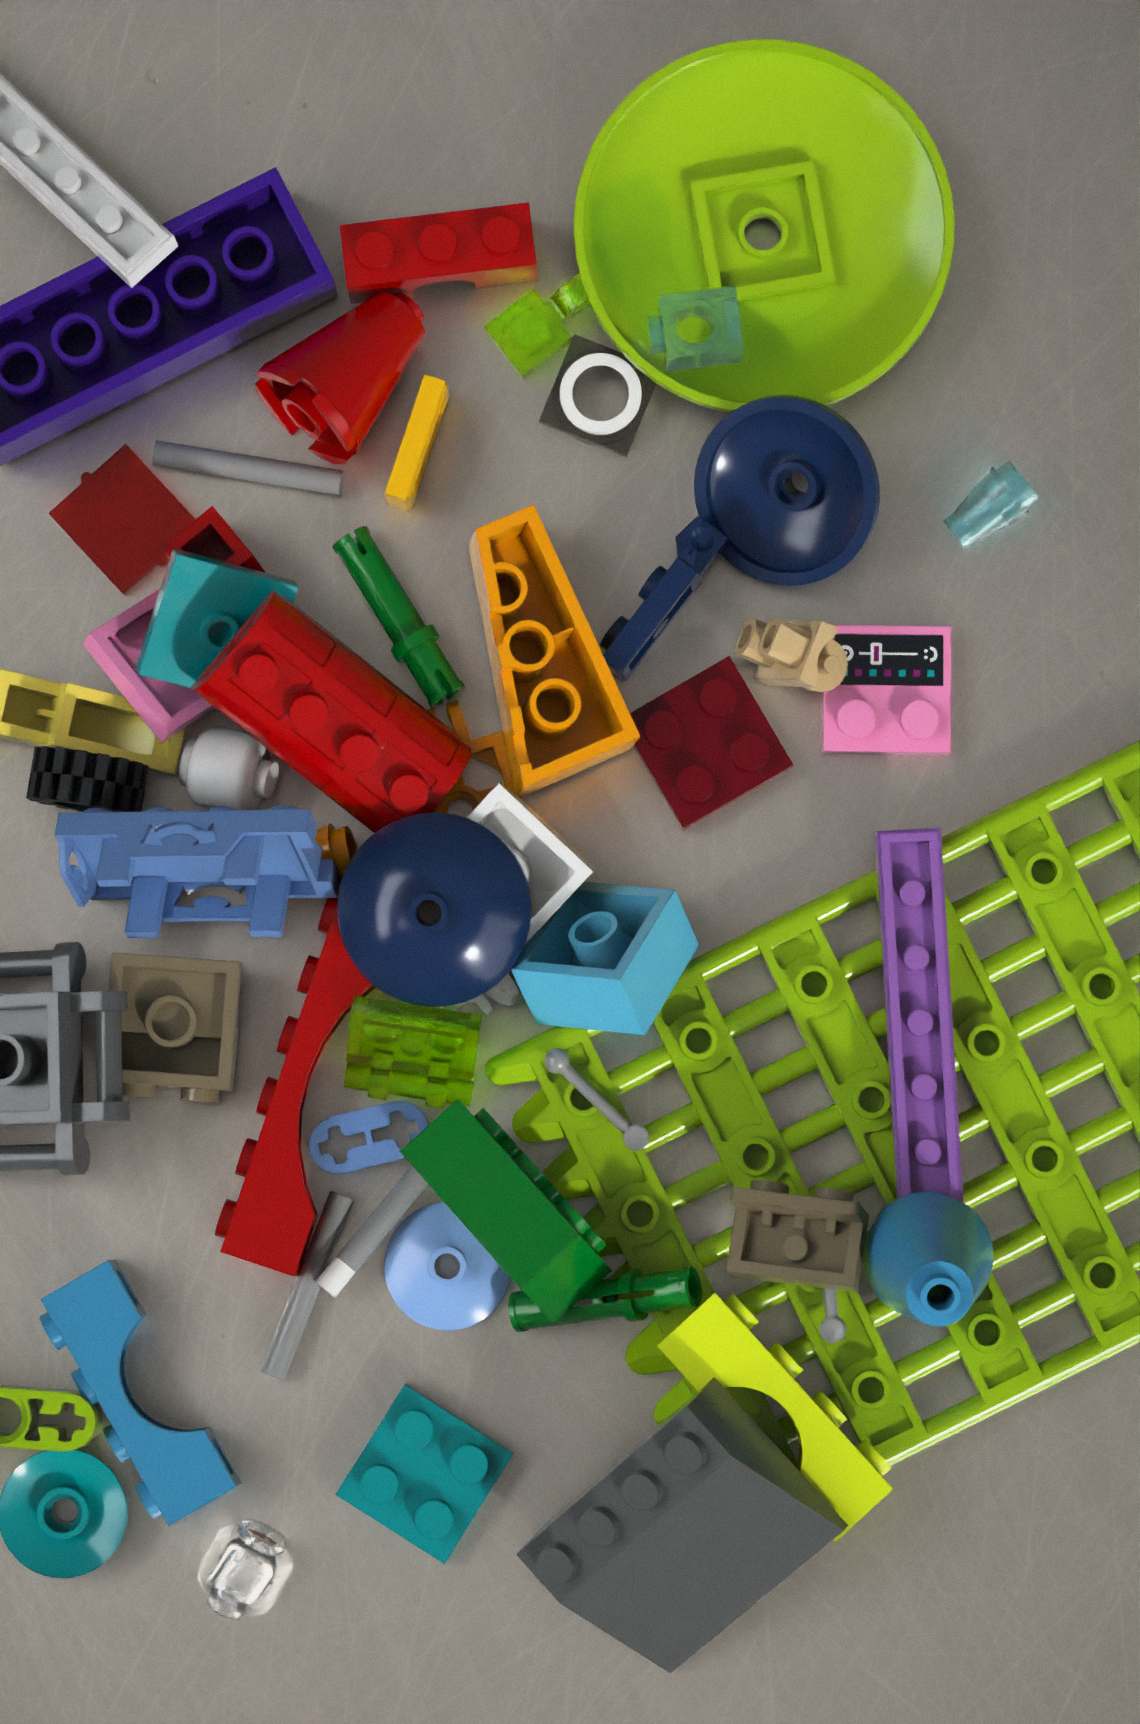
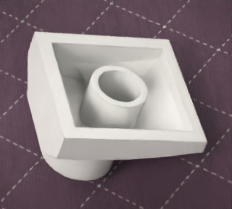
M500 782L467 818L482 824L498 835L516 855L524 870L532 902V918L527 943L595 870L573 846L527 803Z

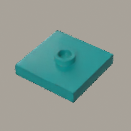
M173 548L135 667L137 673L142 676L191 688L193 683L273 589L294 603L299 586L294 580Z

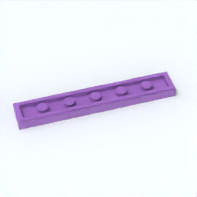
M941 828L876 831L875 844L896 1197L899 1199L908 1193L937 1191L964 1203Z

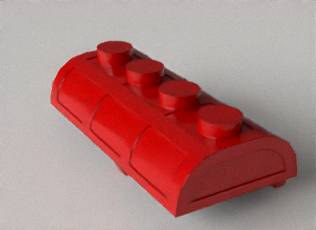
M274 589L191 686L193 691L373 833L403 817L432 812L457 782L471 757V747L464 743L458 734L286 596L280 595Z

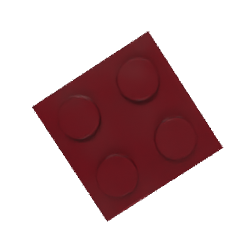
M730 656L630 713L640 734V738L634 744V748L683 831L793 767L792 761Z

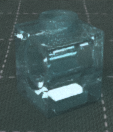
M736 286L659 295L658 315L647 316L651 353L664 354L666 372L742 362L744 345ZM687 317H700L710 325L712 334L701 343H689L683 340L677 333L676 327L679 322Z

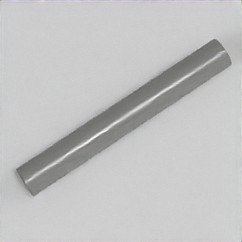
M156 440L153 450L152 465L334 495H340L343 470Z
M333 1191L329 1192L261 1372L285 1381L320 1290V1286L315 1281L330 1264L352 1207L353 1199Z

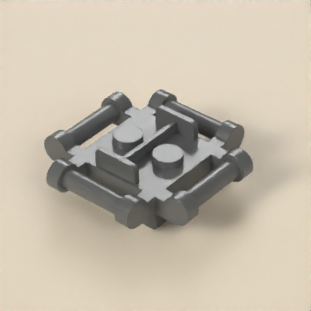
M79 942L58 943L53 950L0 953V978L52 975V992L0 994V1126L55 1124V1143L1 1145L0 1171L58 1169L63 1175H83L87 1172L90 1164V1148L88 1141L84 1137V1123L130 1121V1101H123L121 1012L128 1011L127 991L81 992V979L86 971V954ZM95 1012L97 1102H84L82 1013Z

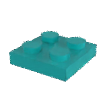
M404 1384L335 1495L445 1564L514 1452L412 1387Z

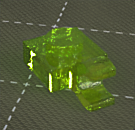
M580 273L564 283L546 302L532 288L484 325L486 333L523 380L573 342L572 336L563 325L590 306L582 285Z

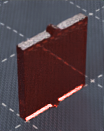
M126 443L92 474L89 472L83 473L81 475L82 483L49 512V515L123 595L157 565L164 567L168 564V554L163 545L195 520Z

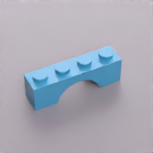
M107 1260L41 1298L47 1310L45 1314L39 1316L44 1330L58 1350L67 1345L79 1367L71 1372L72 1378L84 1398L93 1404L99 1402L111 1423V1425L103 1429L104 1435L121 1463L129 1458L133 1462L143 1480L135 1485L136 1492L153 1519L162 1515L168 1526L242 1483L210 1427L181 1429L168 1426L151 1417L134 1398L126 1376V1354L134 1332L147 1315L116 1260Z

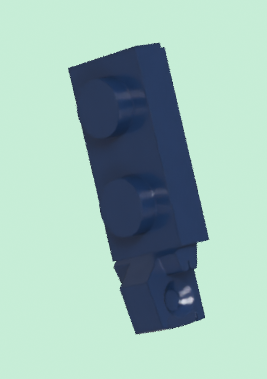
M699 516L675 537L678 557L667 570L660 565L642 586L638 596L644 602L631 619L628 620L624 616H620L609 628L600 643V647L606 650L603 656L612 675L621 682L623 679L627 681L699 587L701 578L728 544V538Z

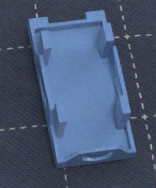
M289 805L274 806L270 810H236L226 806H215L207 811H174L164 807H152L144 812H112L102 808H90L80 813L58 814L55 837L59 844V865L62 879L78 907H85L90 899L130 900L125 934L128 938H159L162 919L164 922L250 921L248 931L251 937H283L289 898H337L340 874L333 859H321L322 847L315 842L317 824L310 809H299ZM71 852L75 854L79 867L77 865H70L69 858ZM207 887H225L233 889L239 894L245 890L247 905L230 907V901L225 898L207 896L193 901L192 903L195 908L177 906L184 889L188 895L196 890Z

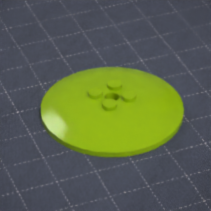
M779 39L741 40L706 47L677 59L641 82L623 99L597 135L583 167L574 209V243L582 285L594 314L617 349L638 370L671 393L697 405L726 413H731L753 400L775 395L805 397L828 406L866 388L887 373L905 356L933 316L946 284L954 247L955 216L952 192L946 169L933 139L910 105L886 82L853 60L830 50L806 43ZM757 219L770 220L779 228L781 239L771 249H756L745 238L744 231L746 227Z

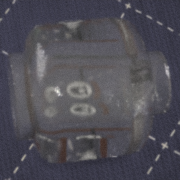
M244 1519L240 1524H229L220 1528L205 1554L197 1573L198 1584L203 1592L209 1596L207 1605L218 1615L235 1621L240 1620L243 1615L262 1616L273 1608L292 1571L293 1561L286 1549L287 1540L271 1526L254 1519Z

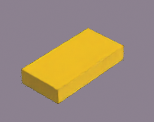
M426 374L423 376L384 493L387 505L409 511V508H413L449 399L448 385H446L445 380Z

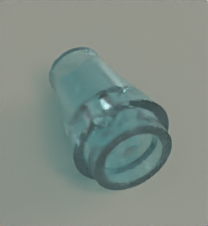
M1008 460L997 470L992 465L956 510L943 522L963 547L968 550L978 541L1032 515L1028 509L1037 503L1040 498Z

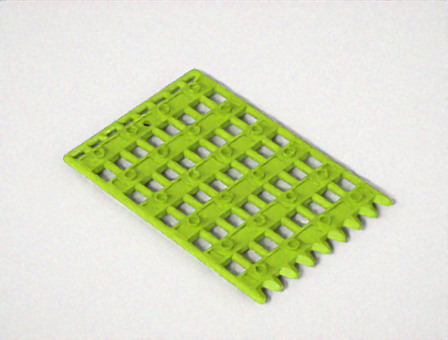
M1140 740L941 837L943 864L989 842L1006 876L953 903L950 902L945 892L956 1072L961 1070L978 1104L958 1114L960 1142L989 1128L1006 1163L962 1184L963 1202L969 1207L974 1208L1018 1186L1035 1221L992 1241V1270L1047 1244L1064 1279L1008 1305L991 1271L984 1290L968 1312L959 1321L945 1326L949 1336L894 1363L876 1328L901 1316V1314L890 1309L879 1298L864 1305L858 1292L836 1290L838 1317L846 1323L847 1333L839 1342L828 1343L821 1337L819 1332L822 1321L826 1319L823 1288L765 1281L736 1296L753 1316L789 1299L805 1334L782 1345L783 1349L799 1366L816 1357L818 1358L834 1390L827 1397L847 1417L859 1443L866 1439L890 1466L1140 1342V1280L1136 1274V1271L1140 1270V1241L1123 1248L1107 1216V1213L1140 1198V1169L1095 1191L1078 1158L1079 1155L1133 1129L1140 1143V994L1135 986L1136 983L1140 982V953L1123 961L1106 928L1140 911V882L1094 904L1078 872V869L1129 844L1132 845L1140 861ZM1103 787L1119 821L1066 847L1049 812ZM877 869L690 960L653 1022L663 1043L658 1048L606 1073L590 1040L591 1037L603 1031L555 1026L490 1058L485 1064L486 1076L497 1085L539 1080L542 1088L514 1114L512 1119L513 1131L520 1140L527 1143L567 1138L570 1146L542 1173L566 1200L588 1196L596 1197L598 1204L583 1219L606 1244L597 1254L603 1257L623 1253L627 1260L608 1279L619 1278L622 1271L629 1269H639L643 1274L679 1270L683 1267L693 1266L700 1277L702 1287L701 1302L704 1301L714 1291L703 1269L728 1257L733 1226L691 1246L675 1211L732 1183L733 1187L750 1189L752 1180L773 1181L789 1186V1194L812 1197L814 1196L815 1188L839 1189L854 1195L875 1184L885 1206L897 1200L889 1064L877 1042V1039L887 1035L885 1007L865 1017L848 983L883 966L881 938L836 959L820 927L821 924L874 898L879 906ZM1018 900L1034 934L979 960L963 926ZM761 954L778 989L721 1016L705 981ZM1046 957L1063 991L1008 1018L991 983ZM790 1012L806 1046L750 1073L733 1039ZM1075 1014L1092 1049L1037 1075L1020 1041ZM555 1048L566 1051L570 1059L569 1064L630 1124L629 1117L618 1095L675 1068L691 1103L642 1126L648 1132V1143L641 1150H630L623 1142V1134L561 1073L555 1074L547 1070L544 1063L545 1055L548 1051ZM818 1069L835 1104L778 1131L761 1096ZM1104 1072L1120 1107L1066 1133L1049 1098ZM700 1126H704L720 1160L663 1188L646 1153ZM846 1127L863 1162L807 1189L790 1154ZM654 1290L618 1294L617 1300L653 1296ZM1076 1302L1093 1337L1037 1364L1020 1329ZM683 1307L652 1312L655 1319L627 1346L625 1359L629 1368L640 1375L678 1370L656 1344L695 1308ZM961 1359L978 1394L921 1421L905 1386ZM684 1375L657 1402L654 1408V1419L657 1425L661 1424L698 1392ZM726 1387L727 1392L792 1464L797 1467L798 1462L789 1443L797 1440L798 1436L790 1416L787 1415L777 1420L763 1392L746 1387Z

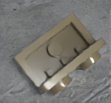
M752 1180L750 1189L732 1187L730 1202L736 1209L726 1272L730 1276L858 1292L869 1215L860 1203L853 1201L852 1193L833 1188H815L813 1197L789 1194V1186L767 1180Z

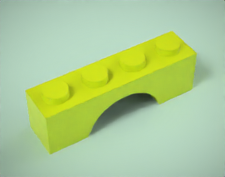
M712 1292L656 1345L697 1391L715 1377L724 1388L746 1387L755 1389L769 1395L783 1406L790 1416L798 1436L799 1456L796 1468L848 1524L846 1529L833 1539L834 1542H837L893 1490L891 1485L883 1478L892 1467L866 1439L857 1447L851 1443L839 1429L847 1418L822 1391L818 1392L811 1399L794 1380L803 1371L802 1368L778 1342L773 1344L768 1350L750 1331L759 1321L733 1293L722 1301L715 1292Z

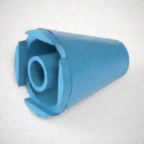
M937 1191L908 1193L887 1204L877 1215V1219L866 1236L863 1254L864 1270L873 1292L890 1309L927 1325L936 1327L947 1326L959 1321L984 1290L992 1271L993 1245L984 1222L978 1213L967 1204Z

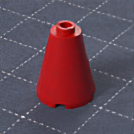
M381 291L266 362L255 375L261 377L255 383L256 391L268 411L291 436L301 428L315 440L308 450L333 464H346L357 453L424 339L425 329L422 324L424 314L420 307L407 295L400 292L393 295Z

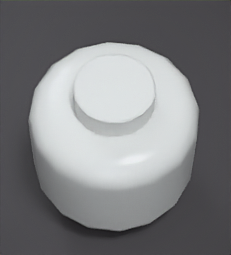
M222 726L208 727L199 737H191L183 750L179 766L181 785L187 787L188 795L196 805L205 808L226 806L236 810H254L261 798L269 799L273 795L279 774L278 763L270 761V752L266 747L247 732Z

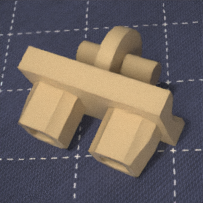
M780 618L771 619L770 623L767 624L758 619H747L734 649L735 655L759 665L754 679L768 686L803 687L813 692L831 691L841 684L846 676L848 666L845 651L839 643L833 640L838 627L822 620H783Z

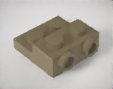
M112 952L108 991H127L128 1011L121 1012L123 1097L155 1099L156 1086L181 1088L180 1101L219 1103L220 1091L234 1092L239 1036L237 1022L242 972L241 962Z

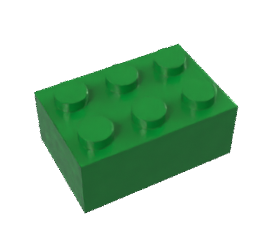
M457 1099L399 1151L517 1286L554 1323L612 1271L597 1254L606 1246L605 1242L484 1108L473 1116Z

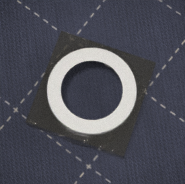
M574 334L539 423L571 435L582 443L598 446L627 458L657 384L638 370L621 352ZM604 365L612 367L623 375L628 384L629 399L625 409L617 417L608 421H593L586 418L577 410L573 402L572 389L575 380L584 370L592 366Z

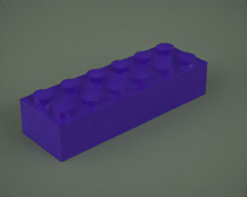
M276 167L163 223L162 225L174 235L178 247L133 288L124 282L99 257H96L0 306L1 466L338 296L334 278Z

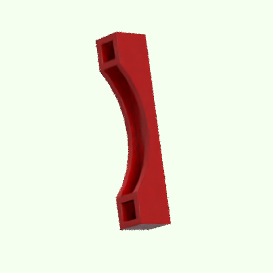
M338 897L327 898L320 917L317 931L327 934L320 957L317 958L309 955L300 976L297 991L307 995L299 1019L292 1016L287 1017L278 1042L276 1052L286 1055L279 1079L267 1077L258 1101L256 1113L266 1116L258 1141L247 1138L238 1160L235 1174L245 1177L238 1200L236 1202L226 1199L215 1230V1236L224 1238L220 1252L291 1276H298L318 1218V1212L307 1184L302 1154L303 1110L311 1076L325 1045L346 1015L377 988L361 974L347 953L338 923Z

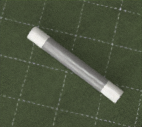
M412 1165L315 1281L332 1297L335 1298L428 1186V1183Z

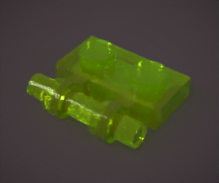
M354 996L346 1052V1062L349 1063L346 1066L344 1088L368 1091V1098L387 1100L389 1094L425 1100V1106L444 1109L445 1103L452 1104L457 1099L464 1106L470 1107L482 1015Z

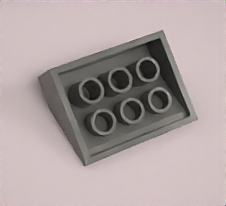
M714 1377L546 1522L516 1555L560 1604L671 1674L841 1534L848 1524Z

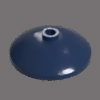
M775 395L759 398L742 405L729 413L714 427L703 444L697 460L694 476V496L699 517L728 538V544L721 552V555L728 562L755 579L771 584L795 586L814 583L835 574L860 553L876 524L880 503V485L877 469L870 450L857 430L844 417L828 406L805 397ZM794 472H799L806 477L808 481L806 492L799 491L793 485L792 475Z
M442 812L420 813L403 817L375 832L360 846L352 857L342 878L338 895V923L342 941L351 960L361 974L370 983L389 996L406 1003L427 1007H442L463 1003L480 996L499 983L520 957L528 938L532 918V902L528 881L520 862L509 846L498 835L482 824L463 816ZM424 900H433L439 904L442 915L436 924H427L420 919L418 909Z

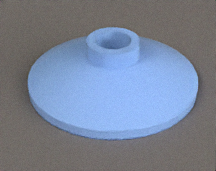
M444 1202L424 1206L407 1216L392 1234L385 1253V1279L393 1300L412 1320L433 1329L459 1330L482 1321L501 1303L511 1281L510 1276ZM445 1253L456 1256L460 1263L458 1274L451 1279L440 1277L435 1270L437 1258Z

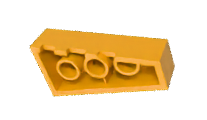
M534 504L475 529L468 547L514 793L521 798L631 750L640 738V734Z

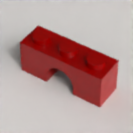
M529 202L339 225L346 285L351 304L363 303L381 291L393 295L400 292L408 297H413L414 289L423 285L444 281H469L475 284V289L538 282Z

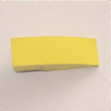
M0 669V739L34 747H61L75 751L76 749L84 750L95 754L102 753L110 755V757H121L129 759V761L143 763L149 766V771L170 775L176 774L186 728L161 743L124 696L72 683L61 684Z

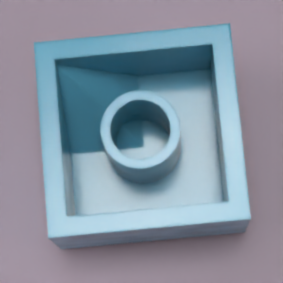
M584 882L527 942L511 971L536 1024L646 1035L697 950L699 943L675 889Z

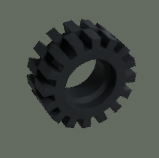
M37 746L34 748L26 799L44 805H53L58 808L73 809L79 812L90 808H102L112 812H141L149 766L137 761H129L126 758L110 757V755L102 753L95 754L77 749L75 751L61 747Z

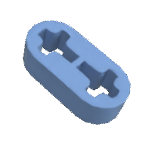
M393 1101L335 1115L320 1121L312 1130L309 1139V1152L313 1161L322 1170L333 1174H345L406 1159L399 1152L402 1148H399L398 1143L394 1139L374 1142L372 1131L392 1125L391 1114L402 1112L407 1121L417 1120L419 1125V1132L409 1136L410 1142L429 1125L425 1114L416 1105L406 1101ZM333 1127H340L344 1136L364 1133L367 1142L366 1145L347 1150L348 1161L342 1164H337L334 1155H323L321 1152L320 1144L330 1140L329 1129Z

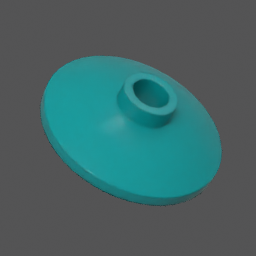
M77 1449L65 1452L45 1450L29 1457L12 1472L0 1495V1532L7 1548L21 1564L43 1576L73 1578L97 1569L113 1555L126 1531L128 1504L119 1478L104 1461L83 1450ZM68 1498L76 1504L78 1513L74 1520L64 1521L56 1515L55 1504L57 1500Z

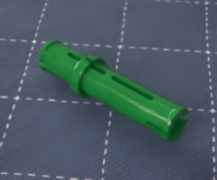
M362 526L355 529V537L353 539L349 533L344 535L332 548L343 561L394 644L391 648V653L397 663L405 662L426 696L431 708L443 704L442 698L445 696L448 700L455 697L465 688L462 680H459L436 641L440 635L433 624L425 625L372 539L368 527Z
M693 1266L683 1267L679 1270L643 1274L639 1269H629L622 1271L619 1278L601 1280L581 1298L592 1299L591 1305L571 1307L555 1323L523 1291H515L510 1294L508 1314L516 1332L623 1316L627 1321L635 1322L645 1320L648 1314L652 1312L683 1307H698L701 1303L702 1287L700 1277ZM654 1290L653 1296L617 1300L618 1294Z

